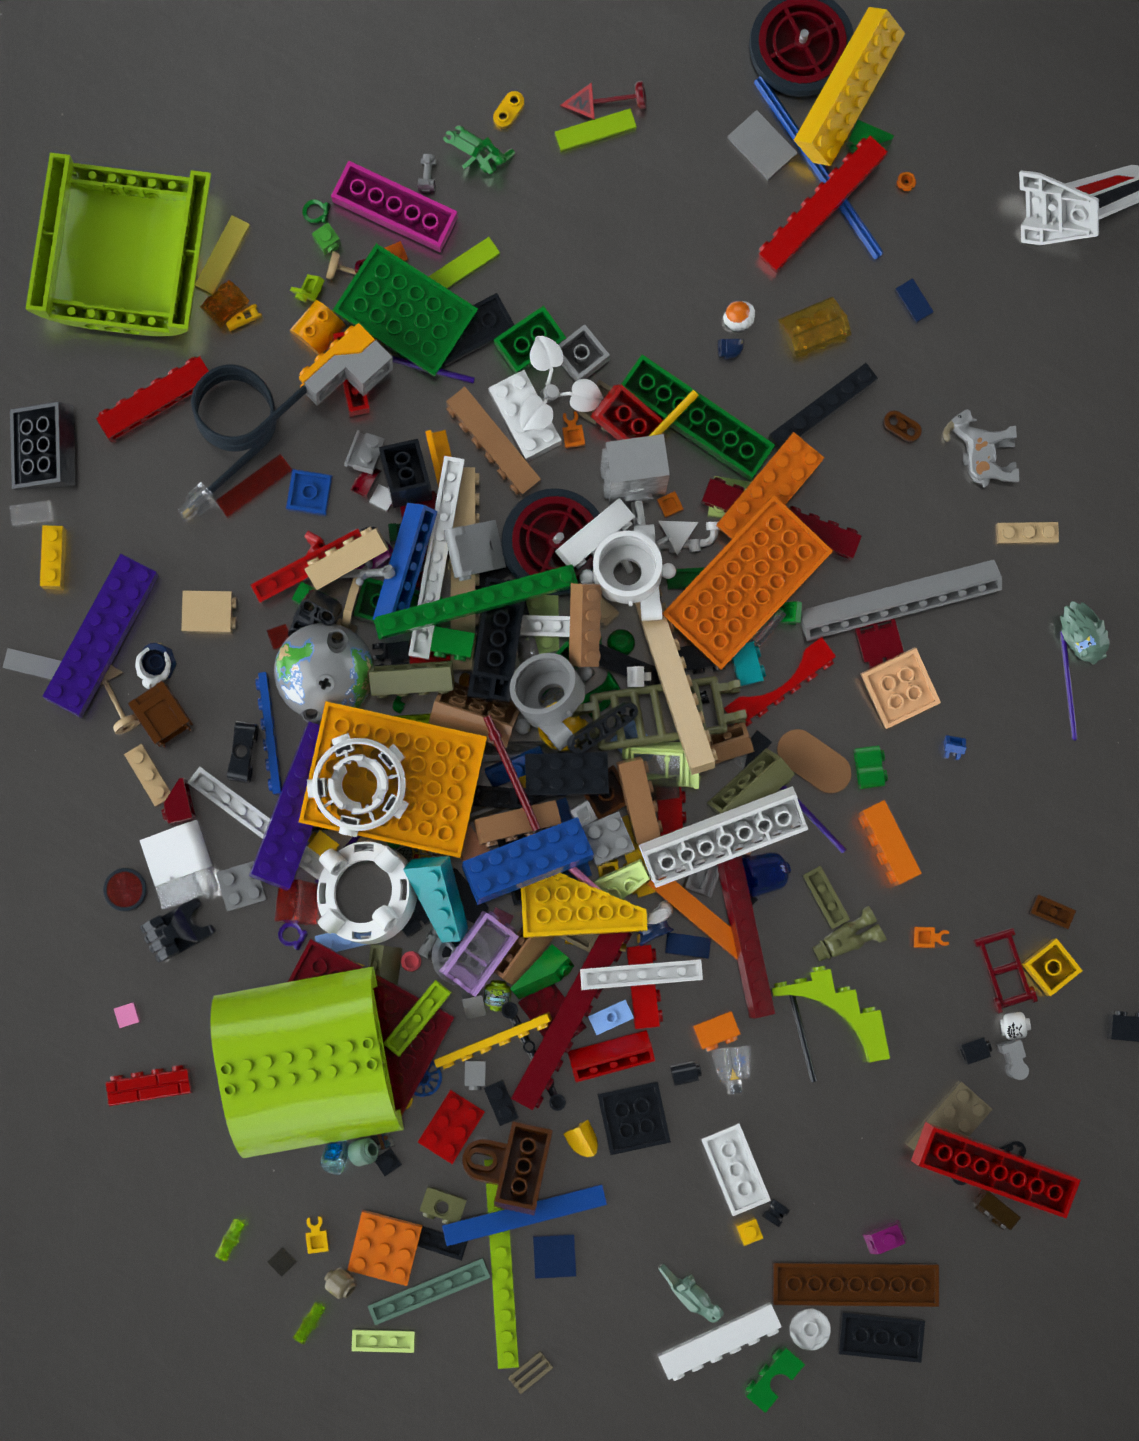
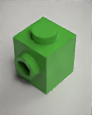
M326 223L312 233L313 240L324 255L336 251L341 245L340 238L329 223Z

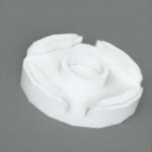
M813 1308L797 1312L789 1326L793 1342L805 1350H817L823 1347L829 1340L831 1326L827 1317L821 1311Z

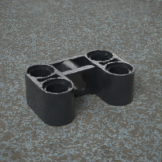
M309 590L295 612L288 637L302 627L316 624L315 620L325 625L333 624L342 611V605L336 599L319 590Z
M242 721L235 722L227 780L250 784L253 771L251 756L253 745L257 743L258 724ZM241 746L247 748V754L243 757L237 755V749Z

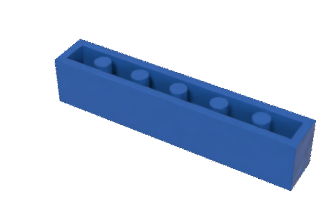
M407 503L389 565L395 571V576L391 579H384L372 620L377 616L409 608L438 511L425 505Z

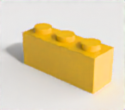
M42 525L40 586L43 589L64 590L67 530L63 526Z

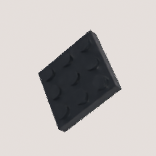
M658 1081L597 1094L610 1155L671 1143Z

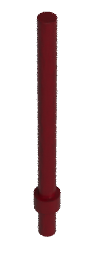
M491 715L486 716L483 719L489 731L488 736L496 746L534 832L541 827L501 740L502 734L499 729L497 730Z

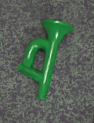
M607 671L606 679L600 686L585 694L584 701L581 704L588 703L591 694L621 690L610 671ZM610 699L603 700L599 704L600 712L610 706Z

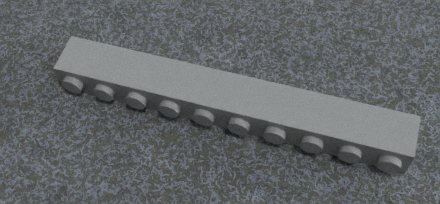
M990 560L803 609L801 612V626L806 640L810 641L1002 590V576L995 560Z

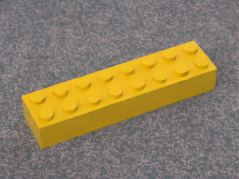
M868 7L794 138L797 145L813 163L827 166L832 165L905 35V32L887 9Z

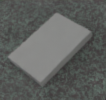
M758 110L752 113L727 137L767 180H770L797 155V151Z

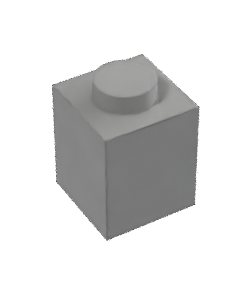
M465 1061V1086H469V1090H481V1086H486V1061Z

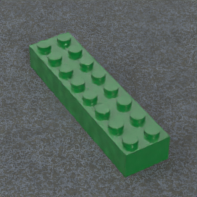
M643 354L621 383L662 420L694 390ZM694 390L699 396L669 427L752 482L774 450L775 444Z

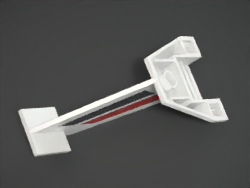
M1129 165L1065 184L1042 173L1021 170L1019 172L1020 190L1026 191V218L1021 224V242L1045 245L1098 236L1099 219L1139 203V166Z

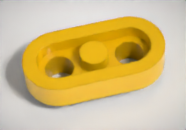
M517 91L509 92L495 110L493 121L498 128L506 129L510 127L523 109L524 97L521 93ZM516 98L518 102L512 103L511 99ZM505 114L507 118L502 120L500 115Z

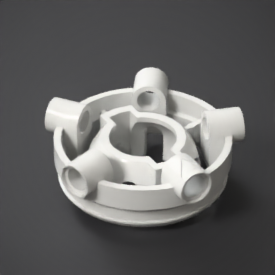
M349 733L332 739L333 746L319 760L313 779H307L308 797L315 798L324 816L340 827V834L357 837L358 831L370 830L383 825L393 816L400 819L409 803L403 800L406 791V778L400 762L405 756L394 744L388 748L371 739H351ZM353 744H365L382 751L378 757L390 770L395 767L397 774L387 776L384 767L376 759H370L363 754L349 756V753L355 751ZM334 752L336 757L345 755V758L333 766L334 773L331 778H328L327 787V779L319 778L323 765ZM351 761H356L359 767L369 769L377 780V789L372 796V805L369 806L367 804L366 808L362 807L361 802L349 799L342 788L343 778L348 772L345 764H351ZM398 777L397 796L391 794L382 809L386 814L380 819L375 820L372 811L379 808L383 803L385 794L389 789L388 779ZM329 791L332 800L323 804L321 797H327ZM334 803L339 809H346L354 815L369 813L372 822L360 825V818L341 815L339 820L326 807Z

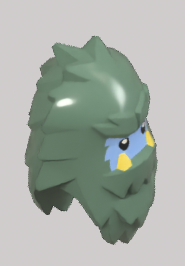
M1071 601L1070 607H1064V616L1060 615L1063 639L1070 646V649L1075 652V656L1082 661L1090 662L1094 665L1098 660L1107 657L1106 652L1109 649L1110 643L1108 631L1105 630L1104 621L1100 620L1088 605L1083 602L1080 605L1077 602Z

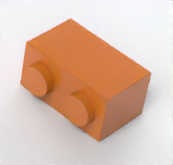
M732 1011L693 1026L701 1049L706 1048L707 1052L718 1048V1043L725 1041L728 1044L738 1040L737 1036L740 1035Z

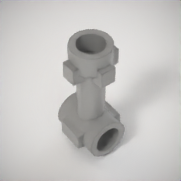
M423 154L421 165H424L423 179H418V191L430 193V191H435L436 186L435 179H431L432 165H436V159L433 154Z

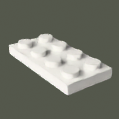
M739 1123L701 1139L732 1216L771 1201Z

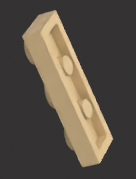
M1058 522L997 523V544L1059 542Z
M143 744L125 753L126 759L154 806L157 807L165 802L171 791Z

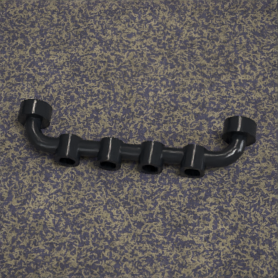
M513 1002L505 1003L501 1010L503 1016L510 1019L513 1026L522 1024L517 1015V1005ZM527 1035L520 1039L523 1043V1050L528 1053L532 1060L536 1052L535 1043L530 1041ZM527 1043H531L533 1045V1049L528 1051L526 1050L525 1045ZM553 1081L549 1090H547L551 1097L549 1105L553 1110L560 1111L565 1107L566 1100L564 1096L557 1093Z

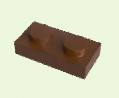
M1039 894L1036 896L1030 914L1067 930L1076 913V910Z

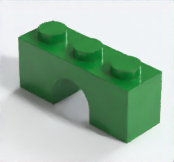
M785 1346L782 1349L778 1348L774 1352L772 1362L769 1365L765 1364L758 1372L760 1374L756 1381L752 1380L745 1388L747 1391L745 1393L746 1397L765 1413L779 1397L770 1387L772 1378L778 1374H783L793 1380L805 1366V1363Z

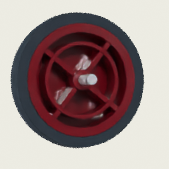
M771 0L759 12L751 28L749 49L752 63L759 76L770 87L781 93L797 97L817 95L823 89L854 31L847 14L834 0Z
M544 489L523 498L509 513L502 531V552L506 565L512 575L519 579L566 566L555 551L600 514L599 511L583 496L565 489ZM591 554L585 558L587 562L579 569L574 567L578 583H581L579 581V574L583 570L588 569L593 572L594 557ZM571 588L547 595L569 594L571 593Z

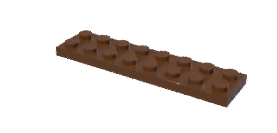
M773 1262V1305L939 1307V1264Z

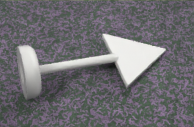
M659 521L666 536L657 540L655 544L659 546L669 540L675 553L678 555L698 522ZM630 561L620 562L627 575L633 572V566Z

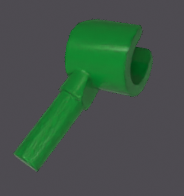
M400 696L396 697L392 706L393 710L398 713H402L406 705L401 701L402 697Z

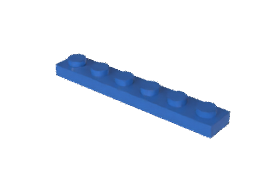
M261 672L258 673L259 678H256L255 682L257 691L260 690L261 698L258 699V706L260 711L263 710V718L260 719L262 731L265 730L266 738L263 739L264 751H268V759H265L266 770L270 771L271 779H268V788L274 795H280L282 780L269 674Z

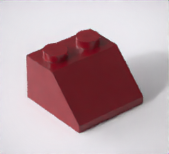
M184 778L178 779L163 803L164 809H161L164 821H167L172 826L197 820L190 787L187 783L188 780Z

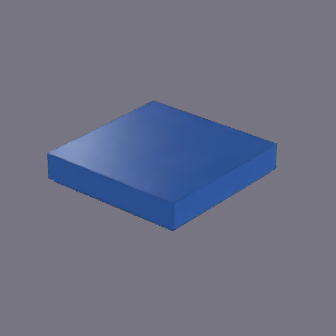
M292 469L286 510L326 516L333 476Z

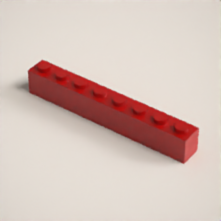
M869 136L867 139L862 138L856 145L858 149L853 154L851 152L848 153L842 160L844 164L839 169L835 167L828 175L830 177L826 183L821 182L814 190L816 193L813 197L810 198L808 196L801 203L802 208L798 213L794 211L787 218L788 223L784 227L780 226L773 233L774 238L770 242L766 241L759 248L761 251L759 257L776 273L887 156L888 151L872 136Z

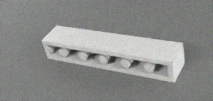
M769 1302L657 1355L668 1380L673 1378L676 1381L684 1377V1373L691 1369L692 1372L702 1369L704 1367L703 1364L708 1361L714 1363L723 1358L722 1355L725 1353L734 1354L740 1351V1346L747 1343L749 1346L759 1342V1338L766 1334L768 1337L779 1332L778 1329L782 1326L772 1304Z

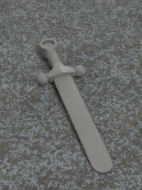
M367 561L362 569H354L339 578H357L356 584L361 586L364 580L369 577L384 576L385 579H391L395 576V571L391 565H386L380 569H370L373 567V563Z

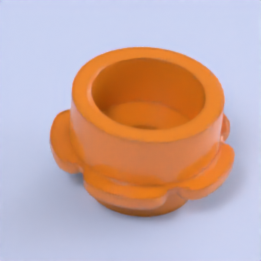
M903 172L899 174L897 180L898 188H902L903 191H910L915 187L916 179L912 173Z

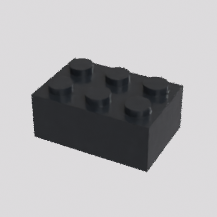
M418 438L379 447L381 463L393 508L406 506L407 503L415 504L433 500L431 485Z

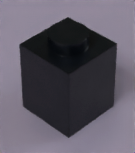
M979 1037L959 1044L963 1060L967 1065L991 1057L992 1047L989 1040H985V1037Z

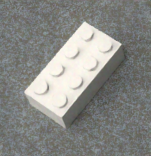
M525 370L488 388L497 410L521 455L527 462L561 445L562 440L552 422L547 427L539 430L522 431L521 407L528 397L537 395Z

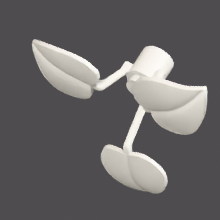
M537 336L530 350V362L539 371L549 369L547 382H545L546 387L540 391V397L537 395L528 397L521 407L520 425L522 431L539 430L550 425L553 420V410L546 403H550L558 397L570 395V406L579 412L595 410L604 399L598 386L589 379H579L572 385V392L560 393L558 387L550 382L553 375V367H558L563 363V352L560 346L552 339L544 336Z

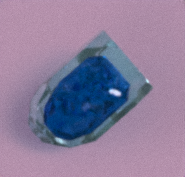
M346 1140L327 1143L320 1161L323 1170L335 1175L342 1174L348 1157V1144Z

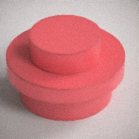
M414 951L406 952L401 958V965L406 971H416L421 966V957Z

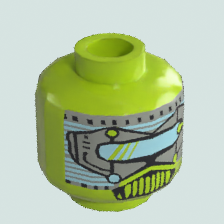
M491 980V983L485 986L483 1001L485 1005L490 1007V1010L501 1011L502 1006L510 1002L511 989L505 981Z

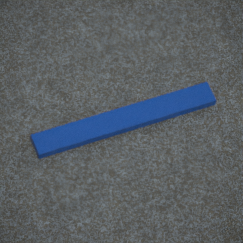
M600 1184L538 1200L535 1216L503 1209L442 1225L446 1246L601 1207L607 1205L603 1186Z

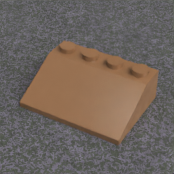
M454 682V688L449 693H438L428 723L486 736V742L496 747L488 736L489 731L483 719L491 715L497 730L499 729L502 734L501 740L505 748H507L520 714L514 702L511 700L509 702H485L486 700L467 697L468 686H462L457 682Z

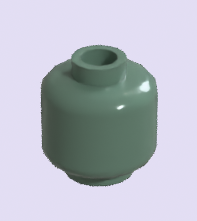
M370 1138L355 1140L349 1145L348 1157L356 1166L372 1164L378 1158V1146Z

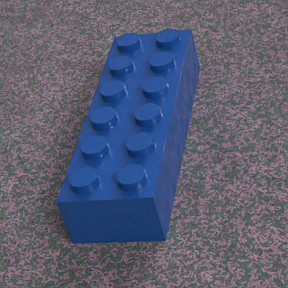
M576 817L463 861L462 869L477 905L592 861L594 853L579 818Z

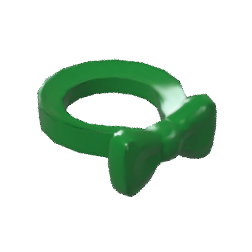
M316 199L310 200L303 206V217L312 224L319 222L326 224L328 223L331 205L328 202L322 203ZM317 204L324 209L323 215L318 218L311 219L308 217L307 211L310 206Z

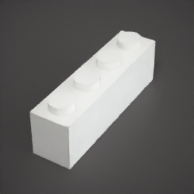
M619 498L555 552L566 566L572 564L573 568L579 569L587 562L585 560L587 556L591 554L594 557L597 547L606 537L618 532L620 529L623 531L628 529L633 524L631 520L635 516Z

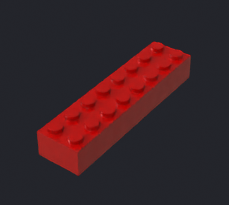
M925 1122L911 1159L913 1163L925 1169L1066 1219L1081 1182L1079 1178L1067 1172Z

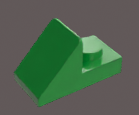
M785 602L766 623L783 625L801 623L802 602Z

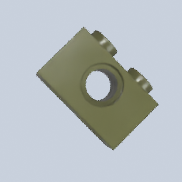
M428 1186L420 1211L423 1212L422 1216L434 1219L435 1216L442 1218V1222L445 1224L457 1222L461 1219L467 1199ZM441 1201L446 1202L449 1206L448 1211H438L437 1204Z

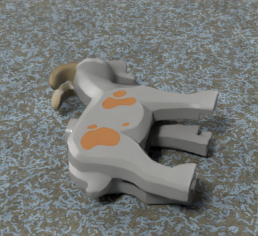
M968 409L956 415L943 430V438L946 442H949L950 431H953L966 443L967 453L963 454L964 466L967 465L968 474L974 482L982 484L983 488L988 486L992 478L1004 482H1019V468L1017 469L1016 462L1010 463L1007 467H1000L995 463L996 448L1015 447L1014 438H1017L1016 425L1010 426L1003 431H987L969 427V423L976 422L977 419L971 416V412Z

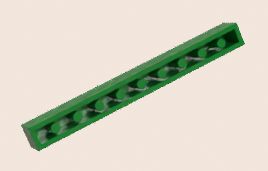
M571 564L377 616L374 619L378 638L381 640L571 588V583H578Z

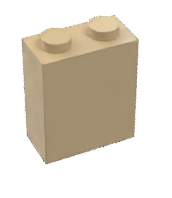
M183 591L181 631L190 634H233V629H236V617H233V609H237V597H234L232 591Z

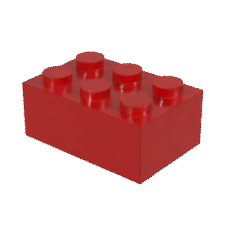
M622 384L614 385L590 416L617 440L649 436L663 421Z

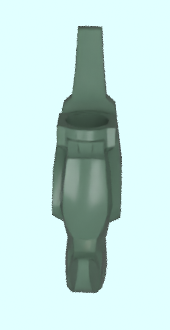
M665 1264L659 1268V1271L671 1286L672 1291L691 1312L704 1316L712 1323L722 1318L724 1315L723 1310L718 1305L714 1306L711 1304L707 1293L695 1284V1278L691 1274L682 1280L678 1279Z

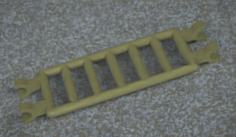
M715 676L691 679L693 684L690 687L692 694L696 693L699 705H696L698 712L702 711L703 716L704 712L699 686L711 685L719 726L706 728V722L703 723L704 730H708L710 735L726 733L727 724L746 723V709L724 714L721 694L740 693V679L721 684L718 683V679ZM661 684L591 694L589 697L590 703L580 704L571 716L577 717L582 714L592 713L594 721L601 716L598 701L610 699L613 709L619 705L618 698L631 697V703L635 704L638 708V715L635 718L638 738L626 739L624 727L616 731L618 741L605 742V739L597 743L600 751L680 740L677 732L666 733L658 693L664 692ZM651 694L658 735L646 736L638 695ZM595 727V733L590 734L591 738L598 736L599 730L597 727ZM576 739V747H580L579 743L581 741Z

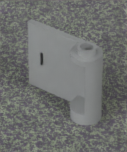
M496 520L444 530L454 578H459V581L469 580L473 574L506 567Z

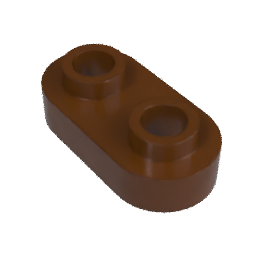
M896 410L888 412L884 417V426L890 432L907 442H914L919 439L922 429L916 421ZM895 419L897 421V424L892 425L890 423V420ZM912 429L914 435H909L907 430Z

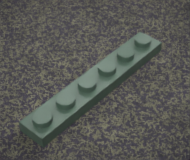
M481 1258L368 1305V1309L374 1324L378 1325L491 1277L484 1259Z

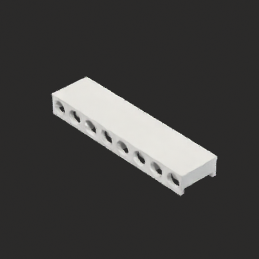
M792 786L639 845L650 878L657 888L806 831L808 827Z

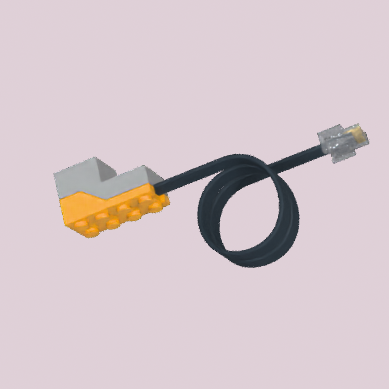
M359 323L355 326L352 325L344 332L345 335L340 340L336 339L331 343L330 349L326 353L322 352L315 358V363L310 367L306 366L299 374V380L303 384L276 410L274 399L268 386L250 369L239 365L226 364L208 371L197 382L191 398L192 411L198 430L209 443L222 450L232 452L250 450L208 488L200 482L186 495L187 501L178 509L180 516L188 522L196 514L202 516L215 504L212 500L213 493L267 445L275 432L276 420L303 395L306 394L318 406L347 379L364 396L393 370V357ZM224 381H241L257 389L269 404L270 416L254 430L240 436L221 435L207 427L198 415L200 402L212 387Z

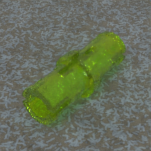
M235 1218L233 1219L226 1235L224 1234L222 1237L223 1241L215 1257L227 1262L234 1245L236 1246L238 1243L237 1240L246 1225L245 1223Z
M315 1302L307 1316L303 1317L302 1324L293 1338L304 1345L312 1330L318 1326L317 1322L326 1308Z

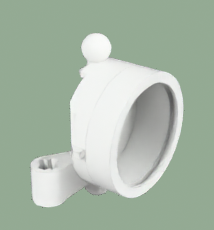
M654 524L634 526V531H619L606 537L595 551L593 572L588 569L583 570L579 574V581L581 583L592 584L594 582L595 584H600L602 595L609 601L629 604V607L633 606L632 603L640 602L642 621L662 620L659 585L662 577L666 579L673 578L676 574V568L671 563L662 565L661 553L655 544ZM632 561L636 563L642 572L639 581L632 585L619 583L614 577V569L620 562Z

